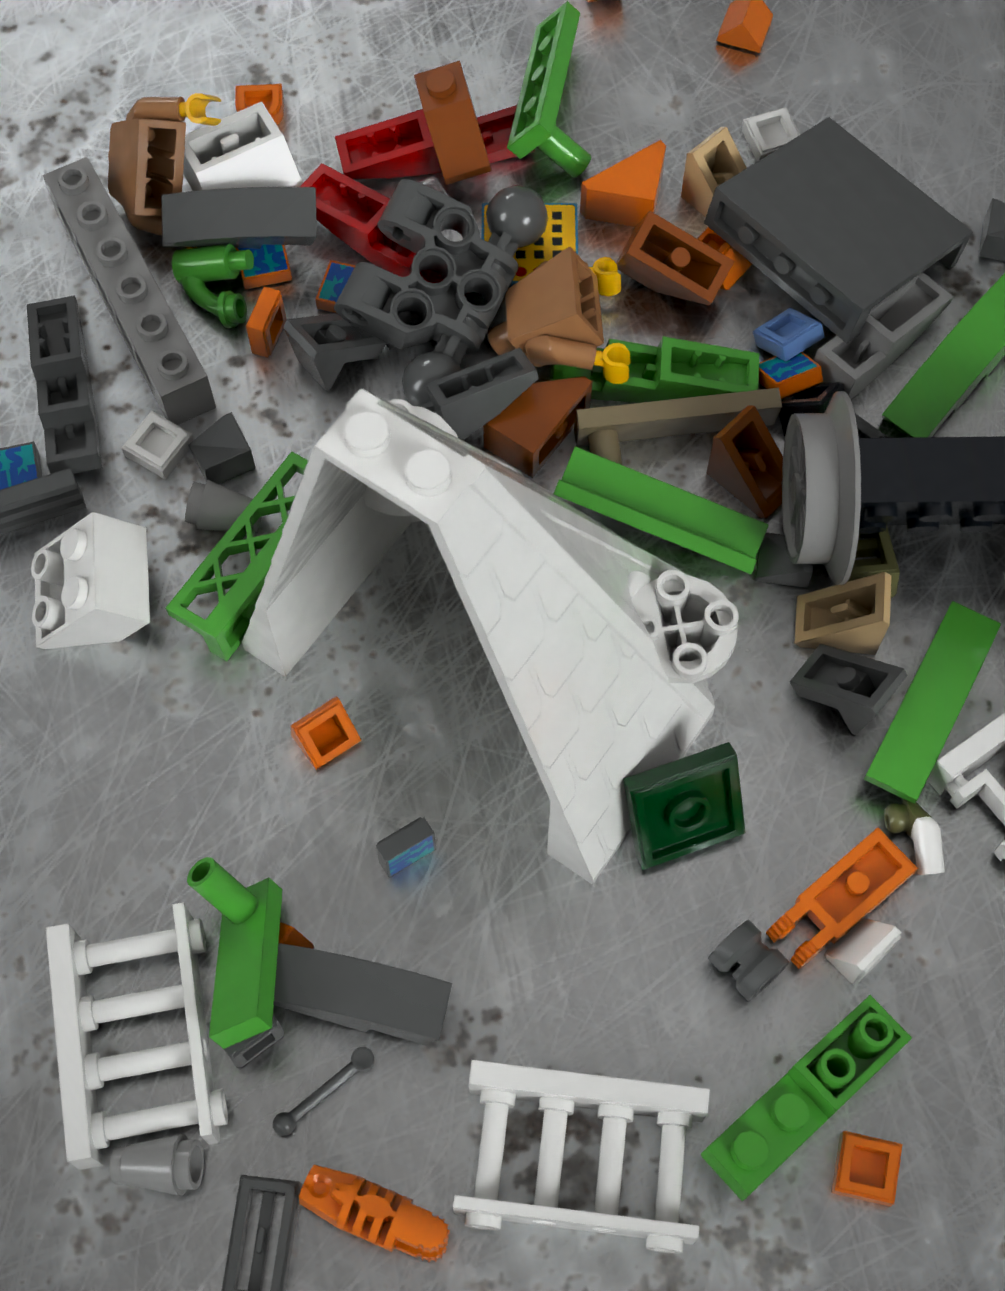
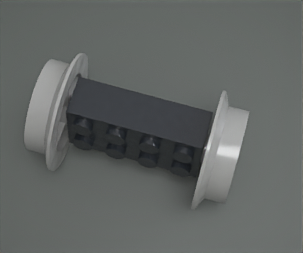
M837 391L833 394L824 413L792 414L785 436L782 467L783 526L786 548L791 563L824 564L832 582L835 585H844L848 581L853 569L859 533L873 534L886 531V525H907V532L910 533L938 531L939 525H959L961 532L973 533L991 530L992 524H1005V436L859 438L854 408L850 397L844 391Z

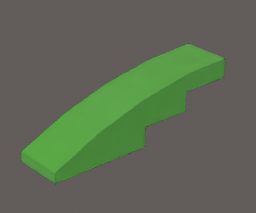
M1005 273L953 328L883 412L882 419L908 438L932 437L952 411L955 413L981 379L983 377L987 378L1004 357Z
M664 336L658 347L609 338L606 347L612 343H621L630 352V365H628L629 379L623 384L608 382L603 376V367L593 365L592 370L565 365H551L550 381L581 376L592 381L591 399L642 403L758 390L759 353ZM597 348L599 351L604 350L603 348Z
M955 601L951 602L864 780L906 801L916 803L967 699L1001 623Z

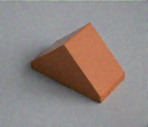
M662 140L651 144L583 181L580 213L583 217L590 220L636 227L649 211L655 213L666 152V145Z

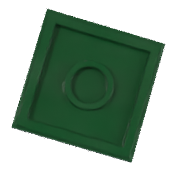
M729 742L623 779L635 854L643 870L746 833L738 759L735 750Z

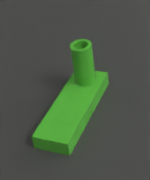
M205 857L195 863L190 869L187 883L222 913L209 1038L225 1049L272 1028L283 889L269 877L246 888L213 858Z

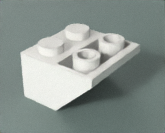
M262 101L222 118L218 125H206L185 134L183 173L193 191L246 187H300L303 184L285 138Z
M91 512L34 553L31 573L35 579V605L32 612V622L36 626V648L55 649L120 642L150 623L146 527Z

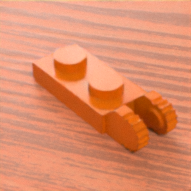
M878 827L797 897L796 904L767 930L766 934L774 943L784 939L807 915L821 931L794 951V956H792L790 961L798 969H801L830 942L833 944L838 942L914 875L918 868Z

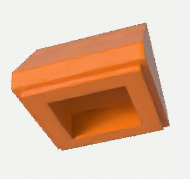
M735 0L731 2L718 33L717 42L760 53L773 19L772 12L763 0Z
M337 696L290 726L291 736L316 770L362 741Z

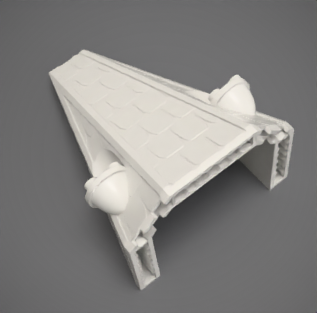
M360 389L346 404V410L313 448L304 470V476L290 507L291 511L282 530L283 534L271 560L272 563L265 577V583L255 604V610L249 621L250 624L242 640L243 648L286 677L412 522L424 521L427 523L549 796L550 815L547 854L593 885L631 831L623 779L683 758L712 717L715 705L712 693L708 687L707 678L713 676L726 665L735 649L739 620L738 609L726 598L723 592L708 581L684 574L668 562L617 535L605 525L572 505L567 504L563 499L553 495L550 491L525 477L524 473L515 467L459 439L455 431L452 430L440 415L424 407L412 406L409 402L402 399H394L388 402L365 389Z

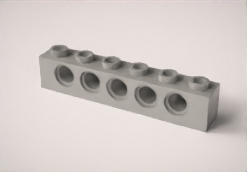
M88 157L44 174L43 178L55 211L165 418L179 425L215 409L216 405L206 372Z

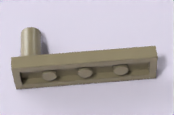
M779 388L578 409L576 410L574 422L576 447L589 445L591 453L623 465L619 442L721 431L748 405L756 407L766 426L774 425L782 408Z

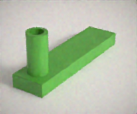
M567 1L536 26L507 148L520 159L535 148H538L570 176L575 178L587 168L591 155L555 125L580 17V12Z

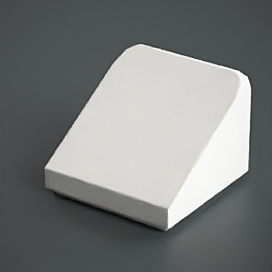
M864 918L838 942L830 946L825 952V957L852 985L854 983L858 984L894 948L902 938L900 936L902 932L896 926Z

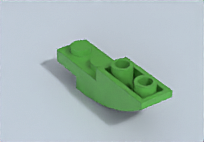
M869 995L804 1055L774 1086L702 1152L701 1157L743 1202L894 1057L912 1037Z

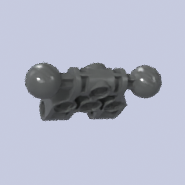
M402 179L395 188L377 225L386 237L416 254L413 258L409 275L401 277L373 264L358 262L345 284L334 309L345 321L400 350L427 343L431 339L437 341L433 351L418 355L411 360L404 370L402 377L403 392L412 406H419L431 401L426 383L462 370L460 363L464 355L478 352L519 269L517 261L513 258L517 249L533 244L545 232L548 221L547 210L542 197L532 188L514 185L503 188L495 194L489 202L486 212L487 224L492 234L488 242L480 238V232L471 207L414 180ZM448 229L455 230L461 234L463 240L450 241L441 232ZM424 270L435 271L441 276L443 281L439 283L427 282L421 277L420 272ZM469 292L479 293L485 298L487 304L484 306L473 305L467 301L465 294ZM406 311L413 312L420 317L422 323L414 326L407 325L400 320L398 314Z

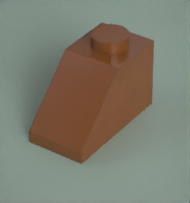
M460 60L415 74L414 78L446 185L492 171Z
M649 211L636 225L616 264L617 270L654 292L711 305L734 260Z
M585 376L533 383L499 415L483 426L484 448L533 478L574 428L576 410L590 408L592 381Z

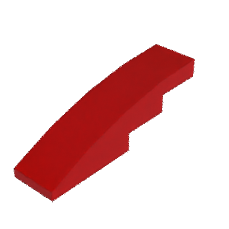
M517 105L477 117L490 164L517 157L507 148ZM423 109L335 136L343 173L352 179L400 178L442 173Z
M321 163L300 186L316 187V220L375 266L401 277L408 276L416 254L386 237L377 225L390 198ZM424 270L420 272L421 277L427 282L439 283L443 281L441 276L435 271Z

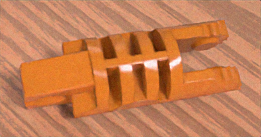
M318 1165L312 1166L299 1193L300 1205L336 1228L374 1245H378L390 1252L395 1248L415 1258L421 1257L422 1261L428 1260V1262L431 1260L436 1262L438 1258L442 1259L443 1253H446L450 1232L448 1224L444 1223L445 1219H440L439 1215L433 1216L432 1212L414 1205L413 1199L397 1194V1192L388 1190L374 1182L367 1181L360 1176Z

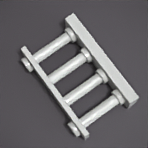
M184 902L172 904L175 929L89 944L87 939L81 940V937L69 923L45 927L66 1158L68 1163L79 1170L103 1166L102 1148L109 1147L111 1140L199 1124L200 1137L207 1144L221 1143L219 1126L228 1124V1112L223 1089L214 1090L197 956L199 953L206 952L205 932L201 918L193 919ZM178 952L182 981L180 985L95 1000L93 995L87 996L85 974L92 973L93 967ZM185 1008L189 1039L187 1042L102 1058L99 1052L92 1053L90 1031L98 1030L99 1023ZM192 1065L196 1100L107 1116L105 1111L98 1112L96 1089L103 1088L104 1081Z
M477 1060L471 1061L469 1092L472 1095H480L479 1103L485 1105L474 1197L454 1195V1214L465 1216V1226L484 1230H500L502 1220L647 1239L646 1249L666 1253H683V1243L693 1245L699 1239V1226L679 1223L686 1130L692 1129L693 1122L702 1123L707 1116L710 1089ZM515 1100L539 1103L538 1110L544 1112L534 1205L498 1200L508 1109L515 1107ZM574 1107L598 1110L597 1118L603 1120L594 1212L558 1208L567 1116L574 1114ZM633 1114L657 1117V1126L662 1127L654 1220L618 1216L626 1125L633 1122Z

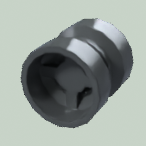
M750 920L745 921L730 933L708 958L720 972H730L732 974V977L736 980V989L747 1001H751L761 993L790 963L778 949H769L761 942L762 932Z

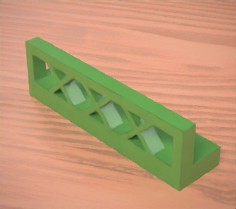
M576 446L573 449L563 477L558 481L553 495L748 574L753 572L757 562L755 557L769 526L767 523Z
M292 451L165 608L169 616L201 634L210 652L225 661L229 660L242 643L250 624L249 621L255 610V604L265 583V577L271 566V560L283 534L282 530L289 516L288 511L291 510L290 507L295 496L285 498L284 487L296 472L304 475V470L308 463L307 459ZM281 512L282 524L274 533L254 537L253 525L261 516ZM249 551L251 563L244 572L223 576L221 565L229 555ZM217 591L219 603L206 620L187 609L197 595Z

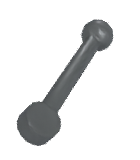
M367 1047L355 1049L351 1056V1062L289 1113L281 1112L275 1116L273 1120L274 1131L282 1136L292 1133L297 1120L357 1071H369L375 1062L373 1052Z

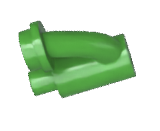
M232 244L176 250L172 256V271L178 283L182 284L189 298L203 309L218 316L225 328H235L239 323L245 322L247 306L244 297L239 293L234 294L232 291H222L219 296H216L206 288L205 282L235 279L239 275L240 270L252 269L254 257L251 250L237 251Z

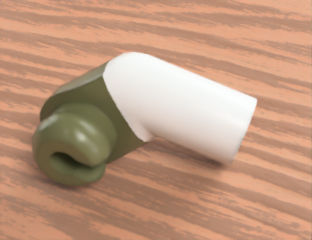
M903 800L902 804L892 803L888 805L884 811L886 828L892 833L906 832L913 840L916 867L918 868L917 875L944 873L945 864L941 830L938 823L917 802L914 804Z

